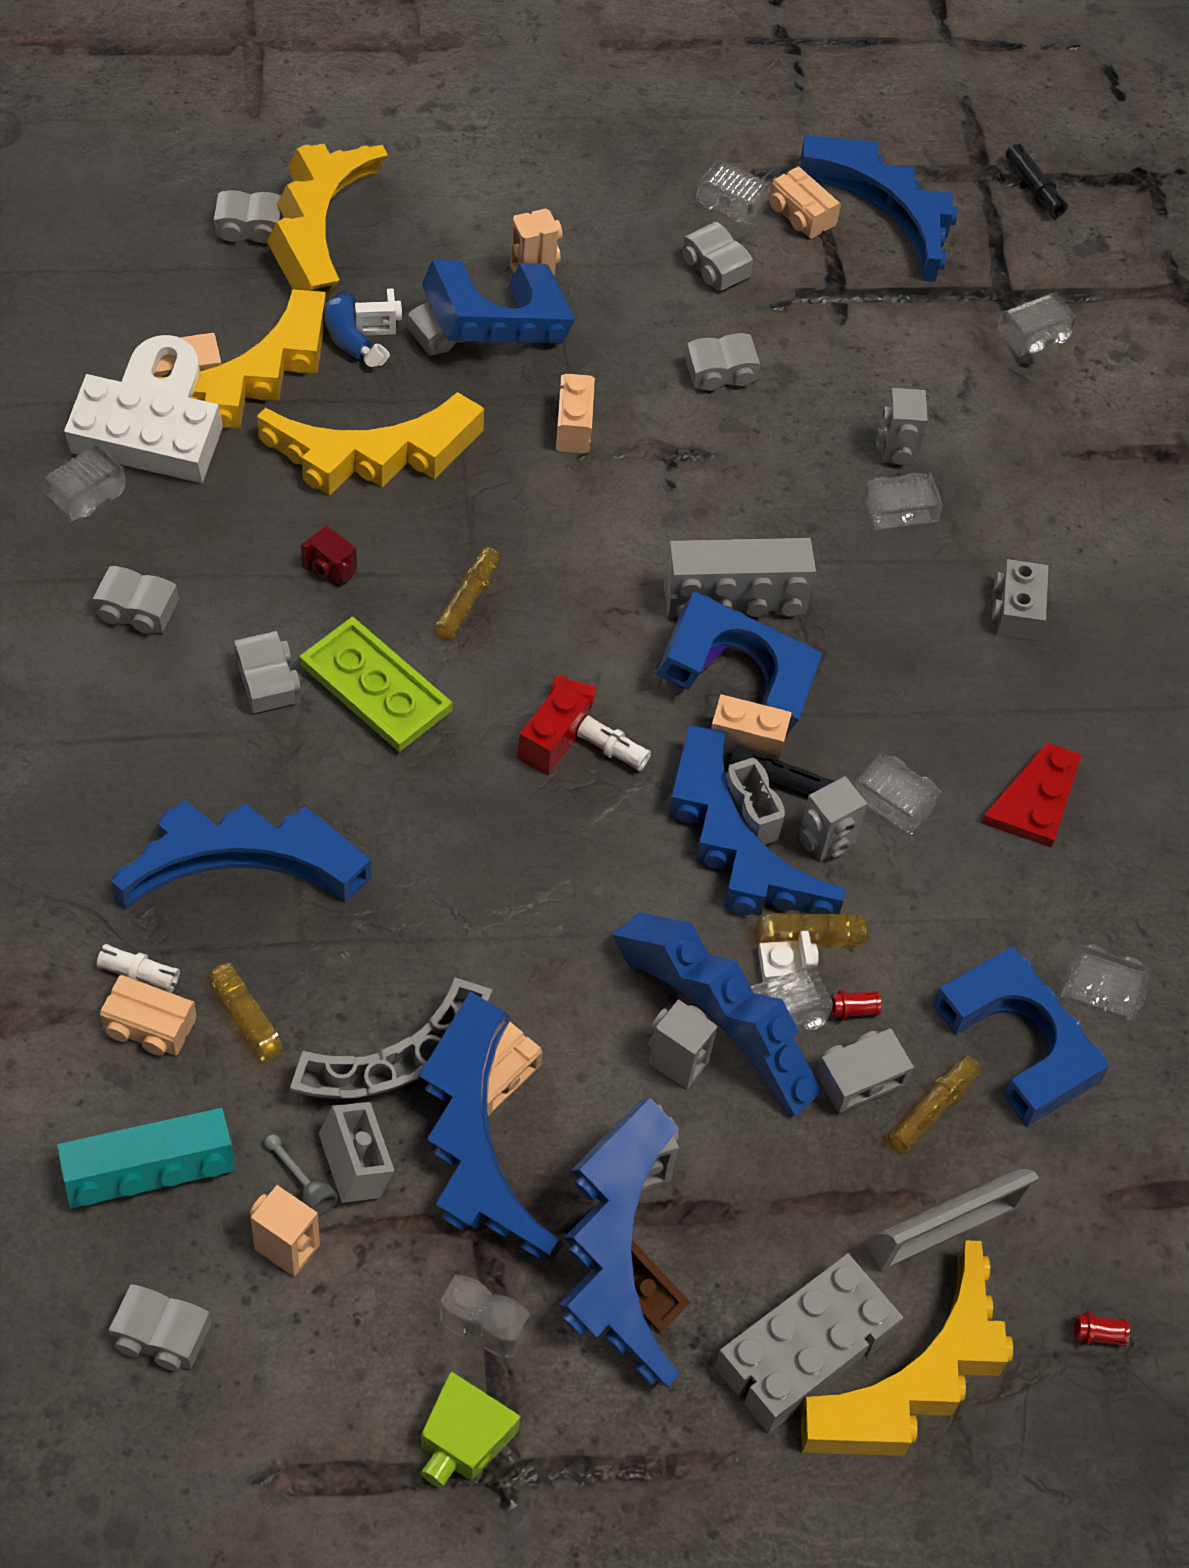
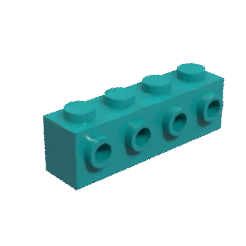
M222 1108L57 1144L70 1209L84 1205H93L97 1202L123 1196H133L162 1187L176 1186L180 1183L206 1177H216L235 1171L232 1144Z

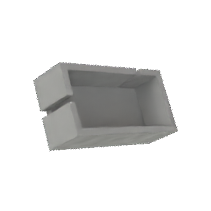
M811 538L670 541L667 558L668 565H666L664 578L667 617L679 618L682 608L693 591L708 596L734 611L742 612L746 616L760 617L768 615L769 611H775V615L786 616L806 614L816 575Z
M848 1253L720 1349L714 1368L738 1397L745 1393L751 1378L754 1384L750 1387L744 1404L769 1434L799 1411L806 1397L821 1394L862 1361L864 1355L868 1357L894 1337L904 1317Z

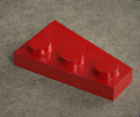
M1046 743L985 813L981 823L1052 847L1082 754Z

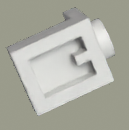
M387 289V302L355 303L356 327L364 336L396 334V321H402L401 301H395L394 289Z
M800 931L798 941L759 944L758 954L763 984L809 982L813 967L818 966V948L816 943L811 944L809 931Z

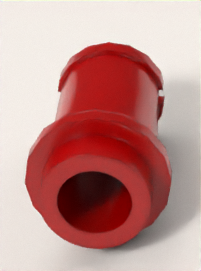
M564 673L562 677L555 675L550 694L558 684H561L590 700L589 708L592 707L597 690L596 685L593 686L566 678L567 674Z
M843 989L838 990L837 994H831L830 996L832 1017H839L841 1021L847 1020L848 1016H879L881 1013L882 1003L878 991L846 993Z
M1085 1311L1083 1315H1076L1073 1324V1335L1076 1340H1081L1083 1345H1090L1093 1341L1126 1346L1130 1337V1325L1127 1319L1095 1317L1092 1312Z

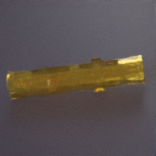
M483 547L473 566L466 569L462 575L463 582L450 600L439 621L434 625L435 632L442 638L454 639L456 632L480 593L488 589L490 585L489 578L502 560L500 559L501 555L495 549Z
M963 1055L945 1076H939L933 1082V1089L888 1134L887 1137L892 1146L901 1153H908L910 1148L950 1105L959 1103L963 1097L962 1092L982 1073L980 1064L972 1057Z

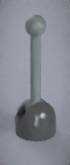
M277 1135L267 1136L265 1147L270 1151H275L305 1187L302 1202L318 1212V1217L329 1212L339 1198L334 1189L324 1181L316 1180L310 1182L280 1146V1138Z

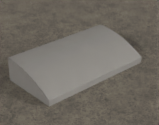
M1016 1169L872 1235L867 1239L865 1245L880 1272L1020 1208L1039 1180V1177L1033 1170Z

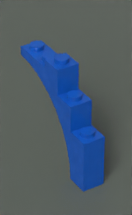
M804 135L800 168L817 183L848 191L867 200L886 213L903 230L912 243L920 261L923 281L935 282L938 270L944 269L946 261V250H941V247L944 246L950 225L955 226L957 221L958 207L953 206L952 193L920 190V181L915 180V167L883 164V155H878V142Z
M689 725L668 817L677 818L684 823L704 824L696 862L704 863L715 869L726 868L732 870L724 908L732 909L742 915L754 914L761 916L765 903L784 911L796 910L809 913L819 919L831 918L838 920L846 888L818 880L790 866L770 851L756 837L736 809L725 780L723 764L725 732Z
M184 800L176 808L167 810L160 818V821L157 823L160 840L152 841L146 846L142 855L133 863L121 867L111 883L115 901L124 909H127L149 892L179 878L204 871L227 868L267 869L293 875L320 886L345 903L371 880V859L306 806L295 815H288L281 822L279 829H277L246 803L236 811L228 812L220 821L219 826H216L189 802Z
M639 912L612 934L628 966L648 972L668 983L709 1015L733 1039L769 1085L786 1114L796 1116L822 1093L793 1037L799 1030L783 999L753 993L738 962L732 959L709 955L691 922Z
M470 991L419 1075L429 1082L425 1089L426 1091L444 1102L448 1100L449 1096H452L451 1101L427 1139L437 1145L433 1153L452 1165H455L458 1159L461 1160L437 1200L436 1205L446 1210L442 1218L461 1230L464 1229L466 1224L478 1229L486 1215L489 1217L485 1223L486 1226L504 1237H507L510 1231L524 1239L520 1247L542 1259L546 1252L556 1258L564 1243L538 1224L517 1200L501 1172L491 1142L487 1112L489 1077L497 1047L511 1017L505 1011Z
M651 1098L640 1100L571 1170L578 1178L575 1182L577 1188L591 1201L597 1198L599 1202L564 1237L572 1245L569 1252L575 1260L583 1267L588 1268L591 1265L593 1269L562 1300L559 1306L566 1313L562 1318L563 1321L578 1336L581 1337L585 1332L587 1336L598 1337L605 1329L607 1334L604 1336V1339L619 1354L622 1355L626 1351L637 1362L633 1369L647 1384L652 1386L656 1382L658 1385L669 1387L680 1374L659 1348L644 1319L634 1285L631 1245L634 1215L643 1184L659 1153L678 1131L679 1127Z

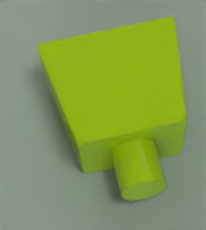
M451 1372L421 1435V1447L432 1455L421 1471V1475L438 1488H443L454 1470L467 1479L473 1480L516 1435L519 1430L521 1416Z

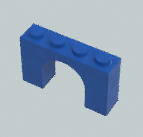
M432 260L422 282V287L447 341L564 343L575 321L548 264L519 263L508 287L518 308L502 307L485 299L473 286L462 261Z
M693 591L681 610L656 675L689 690L701 673L708 652L711 649L717 647L739 649L751 656L763 672L765 690L760 704L792 712L787 729L788 734L801 716L822 652L811 648L804 642H799L780 633L773 627L765 626L747 617L742 612L734 611L708 596Z
M1014 946L939 988L933 1007L955 1035L981 1020L999 1013H1011L1022 1016L1034 1023L1044 1035L1048 1046V1057L1012 1078L1003 1095L1026 1127L1098 1085L1109 1068L1101 1049L1092 1045L1082 1032L1077 1019L1067 1014L1059 1004L1055 992L1049 986L1043 984L1035 974L1031 962L1026 957L1021 956Z

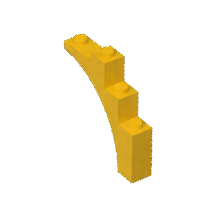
M325 144L303 145L294 152L287 167L294 181L284 188V192L277 203L284 218L275 223L267 239V243L292 289L326 292V300L330 298L340 280L331 262L326 242L325 217L329 202L348 185L357 180L378 174L388 156L383 145L362 146L349 151L338 150L331 154L328 152Z
M293 289L287 309L274 329L260 343L243 355L220 366L200 371L192 398L218 404L223 428L240 429L246 398L279 401L284 371L317 374L325 328L324 309L326 306V292ZM156 377V378H158V379H164V378H167V377Z
M457 392L441 406L419 418L395 426L371 430H333L313 427L287 419L265 408L257 415L258 438L267 447L275 448L286 455L293 463L301 464L303 480L311 488L319 489L330 496L355 471L363 479L372 481L382 488L407 463L416 471L436 479L484 431L485 408Z
M965 1240L957 1256V1285L949 1317L942 1331L923 1354L900 1372L873 1386L840 1395L806 1397L800 1410L802 1453L904 1456L911 1443L916 1442L917 1439L916 1415L952 1416L960 1401L965 1400L966 1382L964 1375L1000 1376L1007 1363L1012 1361L1013 1341L1011 1336H1006L1005 1321H991L993 1317V1300L991 1295H986L985 1281H988L990 1276V1261L988 1256H983L982 1241Z

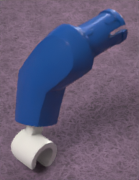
M340 291L334 299L328 301L324 309L326 326L334 344L356 359L364 358V362L370 367L383 365L390 357L389 352L380 344H374L369 349L372 342L356 327L353 309L356 303L355 296L349 292L348 296L344 297L346 291Z

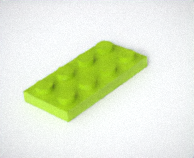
M353 616L299 656V663L307 672L399 753L453 710L452 701Z

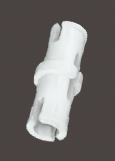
M589 715L583 720L578 729L577 736L598 746L603 750V754L609 758L614 756L639 772L642 771L651 756L650 750L626 738L625 733L621 730L616 729L614 731Z
M105 944L102 947L103 951H100L96 966L99 969H105L169 993H172L174 986L177 985L180 970L149 960L146 954L139 952L135 955Z

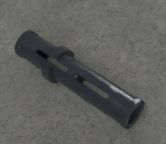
M1018 143V146L1017 144L1010 146L1005 156L1030 187L1032 197L1037 202L1043 204L1052 218L1062 216L1067 211L1068 204L1058 194L1056 184L1051 179L1045 177L1020 143Z
M738 744L734 749L729 764L755 758L766 770L769 781L806 795H810L835 782L834 780L775 759L776 755L769 753L766 756Z

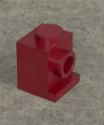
M325 525L301 544L302 567L306 570L313 567L322 578L327 577L337 586L341 582L350 580L357 570V548L329 526Z

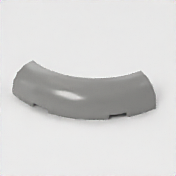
M454 978L446 998L429 1022L413 1036L381 1050L380 1053L355 1058V1056H328L302 1051L290 1086V1092L327 1099H353L389 1092L419 1079L421 1071L470 991L488 1001L493 989Z

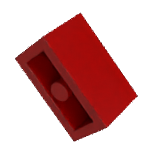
M558 684L519 733L517 758L549 775L578 738V729L589 714L590 700Z

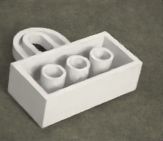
M170 335L155 336L142 342L134 350L122 382L86 374L64 430L71 453L203 484L223 428L218 404L192 398L200 375L199 361L194 348L179 337ZM163 356H176L177 359L173 370L167 378L158 379L154 377L159 360Z

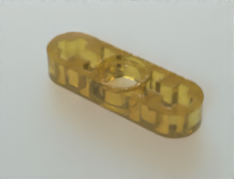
M769 914L761 917L757 922L759 943L798 941L800 931H809L811 944L816 943L817 948H855L869 941L867 919L860 915Z
M227 961L210 970L209 975L217 993L261 1060L266 1063L284 1053L277 1033L233 966Z

